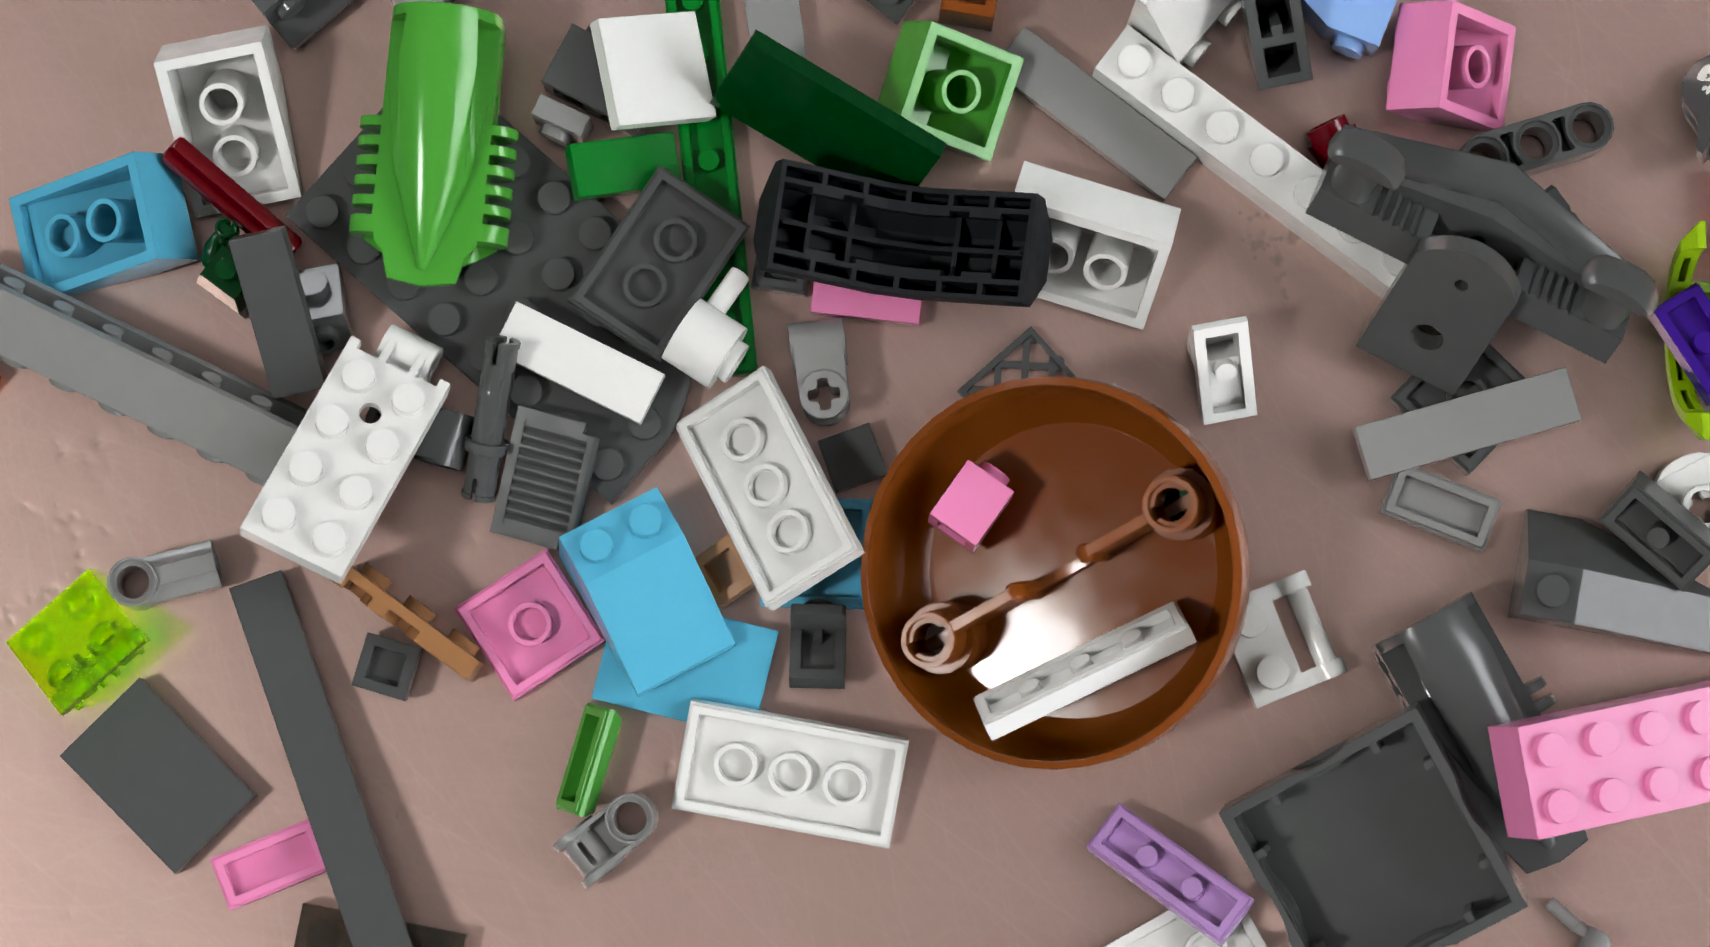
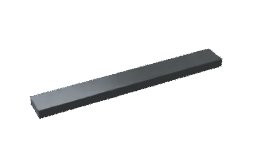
M279 570L229 588L352 947H414L284 572Z

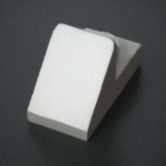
M1246 316L1192 325L1187 339V350L1195 368L1199 413L1203 424L1207 425L1257 415L1249 327Z

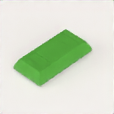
M588 702L585 705L555 805L557 809L580 817H585L595 812L622 722L621 717L615 710Z

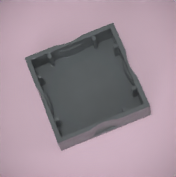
M1419 700L1224 804L1218 813L1257 884L1264 889L1279 910L1292 947H1445L1457 944L1528 907V894Z

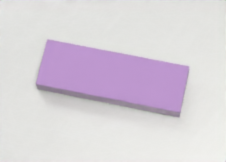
M1118 803L1086 845L1088 852L1220 947L1224 945L1254 905L1252 897L1120 803Z

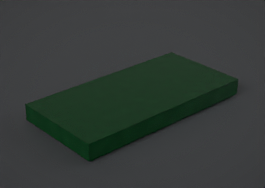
M758 30L754 31L710 102L712 105L815 166L891 183L919 186L939 160L947 145L941 139Z

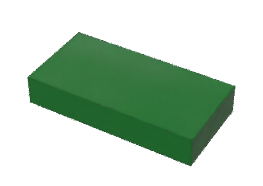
M673 132L573 143L564 148L574 202L639 194L659 165L682 180Z

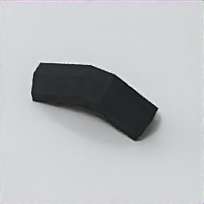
M781 159L775 162L759 199L753 244L759 270L870 294L913 300L1031 307L1047 282L1052 233L1046 200L1038 193L927 188L891 183Z

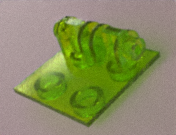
M88 569L6 643L57 711L64 716L73 708L78 711L84 707L82 703L98 690V685L102 688L108 686L109 684L105 678L110 674L118 677L121 674L118 669L120 665L124 667L136 655H143L146 652L143 646L150 641V638L137 624L133 625L93 572Z

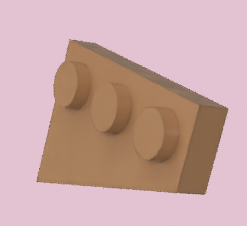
M365 562L360 570L352 565L341 585L334 582L340 588L344 587L360 598V601L366 607L392 625L398 626L415 643L466 680L472 682L485 665L474 656L480 649L476 643L455 628L452 629L448 636L431 624V621L436 616L433 611L411 595H409L404 603L387 591L392 581L367 562Z

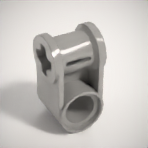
M843 318L788 324L792 364L797 375L799 398L804 414L811 422L819 426L838 424L846 417L850 409V392L846 365L849 364ZM829 387L832 395H840L839 398L831 400V409L821 410L817 401H810V399L819 397V388Z
M638 792L623 794L612 800L595 815H590L554 843L552 847L557 853L564 852L584 877L581 884L587 890L624 861V857L653 834L658 826L659 810L655 802L645 794ZM627 802L639 804L646 813L647 821L645 827L639 833L632 834L626 832L618 822L619 810ZM581 842H582L583 845L587 848V850L590 852V854L594 857V859L596 860V862H595V861L593 860V858L589 855V853L586 851V849L582 846Z

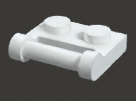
M1306 570L1249 592L1243 629L1232 656L1254 709L1348 672L1342 656L1338 658L1335 656L1307 589L1312 584ZM1286 595L1316 667L1303 672L1300 670L1272 602Z

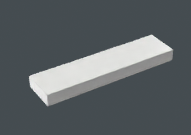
M1172 601L975 696L973 700L984 727L993 741L1195 644L1197 641L1177 602Z

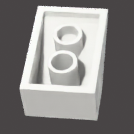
M1135 0L1127 25L1181 65L1185 63L1192 68L1212 44L1206 38V35L1218 21L1227 27L1241 11V1Z
M269 25L162 45L153 64L174 141L179 137L185 138L262 205L302 197L303 193L283 81ZM186 183L195 218L221 213Z

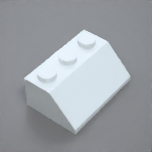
M1024 161L1014 192L1038 193L1045 198L1052 233L1047 282L1037 298L1143 330L1173 244L1181 208Z

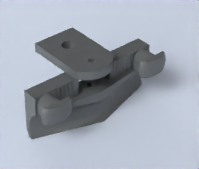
M1346 124L1329 141L1327 152L1329 157L1305 213L1405 263L1364 326L1356 343V347L1454 396L1508 316L1606 364L1624 338L1632 311L1645 318H1649L1658 308L1659 289L1654 279L1638 266L1624 260L1516 164ZM1418 325H1430L1439 330L1442 335L1426 334L1419 329Z

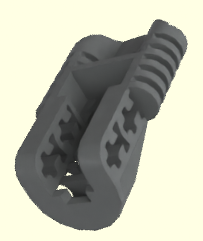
M1472 592L1466 593L1443 606V608L1371 646L1375 660L1402 709L1419 700L1502 850L1526 874L1561 862L1588 841L1585 830L1541 840L1507 837L1487 726L1540 716L1541 712L1553 706L1557 701L1552 693L1535 701L1532 700L1530 695L1547 685L1546 681L1541 675L1523 684Z

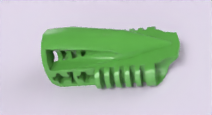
M414 1L394 5L382 115L372 114L360 117V128L380 133V135L363 134L358 137L357 147L377 152L378 154L357 155L355 167L376 172V174H356L353 186L362 190L373 191L374 194H353L351 206L372 211V214H351L349 223V234L363 237L366 242L382 253L386 278L418 287L456 285L462 267L476 263L497 250L508 248L509 229L488 224V222H509L511 219V210L509 208L490 205V202L507 203L513 199L512 189L492 185V183L514 182L515 170L494 165V163H515L517 151L496 144H515L519 138L518 130L498 126L506 46V27L503 19L495 13L467 5L445 2Z

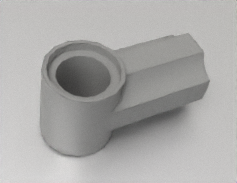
M211 540L141 558H124L110 569L107 577V588L111 597L119 604L135 611L147 610L158 603L223 587L218 557ZM134 570L146 571L149 577L147 591L138 598H127L122 586L124 578Z

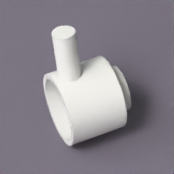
M732 267L707 302L700 298L692 306L674 332L662 355L663 360L708 389L712 387L717 379L726 383L734 374L749 349V345L742 342L748 329L726 315L749 281L748 276L743 271Z

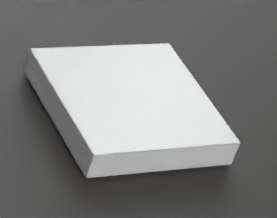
M695 11L599 18L590 24L611 131L707 122L716 117L715 107L710 103L713 97Z

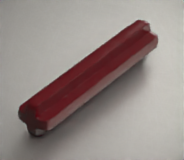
M179 137L164 152L161 158L162 162L246 234L285 225L185 138ZM286 225L293 254H295L302 240Z

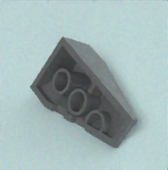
M1530 509L1525 510L1508 612L1509 618L1710 654V588L1694 580L1682 592L1623 541L1583 519Z

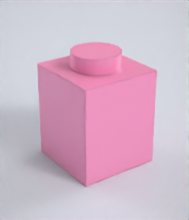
M968 459L930 512L928 523L973 554L1013 497L1014 491L1007 487L1010 479L988 462L983 461L980 466H977Z

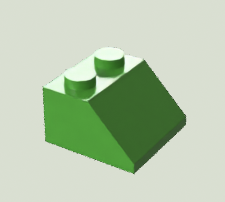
M904 21L877 102L947 143L944 150L991 162L1024 58L934 21Z

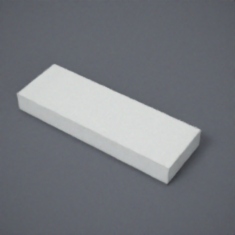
M517 301L500 335L507 336L506 344H509L510 338H515L521 342L516 364L639 425L642 424L665 378V374Z

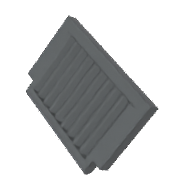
M523 404L518 405L490 532L558 550V537L581 525L600 442L599 436L586 433L588 422Z

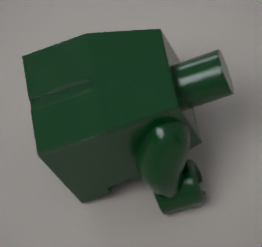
M222 217L216 222L215 232L204 245L201 256V266L204 269L196 283L240 316L246 318L249 313L231 249L228 245V241L232 237L240 234V229L235 223L230 225L231 221L227 217Z

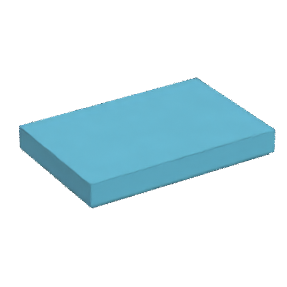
M724 618L735 641V647L639 697L634 692L606 641L592 699L687 722L692 698L760 710L779 631Z

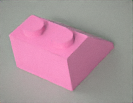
M1455 0L1399 3L1397 25L1394 30L1391 73L1387 83L1386 110L1420 123L1484 132L1504 127L1516 27Z

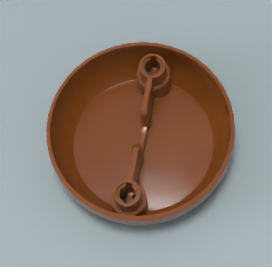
M1042 376L1011 380L979 390L958 400L933 417L909 440L892 462L874 498L867 518L862 543L865 551L861 555L860 575L863 607L873 643L883 666L898 690L924 719L953 741L968 750L995 761L1024 768L1057 770L1093 766L1134 753L1172 731L1200 705L1221 677L1234 653L1243 629L1249 600L1250 558L1246 530L1240 508L1230 485L1211 454L1186 427L1160 407L1130 391L1108 383L1080 377ZM968 459L977 466H980L985 461L998 468L1010 479L1007 487L1014 491L1010 503L973 554L928 523L930 512ZM1176 488L1180 491L1189 492L1165 506V498L1172 489ZM1186 511L1185 515L1181 519L1177 521L1172 519L1173 517ZM1172 601L1177 602L1197 643L993 741L991 740L973 700L975 696ZM932 624L946 628L925 640L926 632ZM944 646L940 653L936 654L933 652L938 648Z

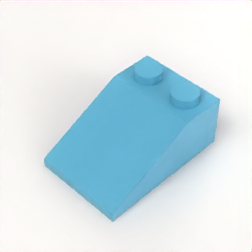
M133 151L9 198L25 274L71 296L157 275L199 260L181 178L162 162L161 158L164 153Z
M657 487L558 537L559 557L637 697L735 647V641L691 548Z

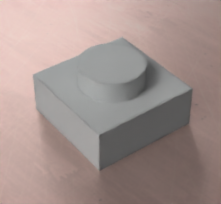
M542 94L539 95L531 112L535 123L541 126L539 134L565 147L570 144L571 140L577 143L587 142L594 127L590 116Z

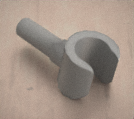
M1554 897L1545 906L1568 929L1582 937L1577 947H1611V940L1608 935L1580 921Z

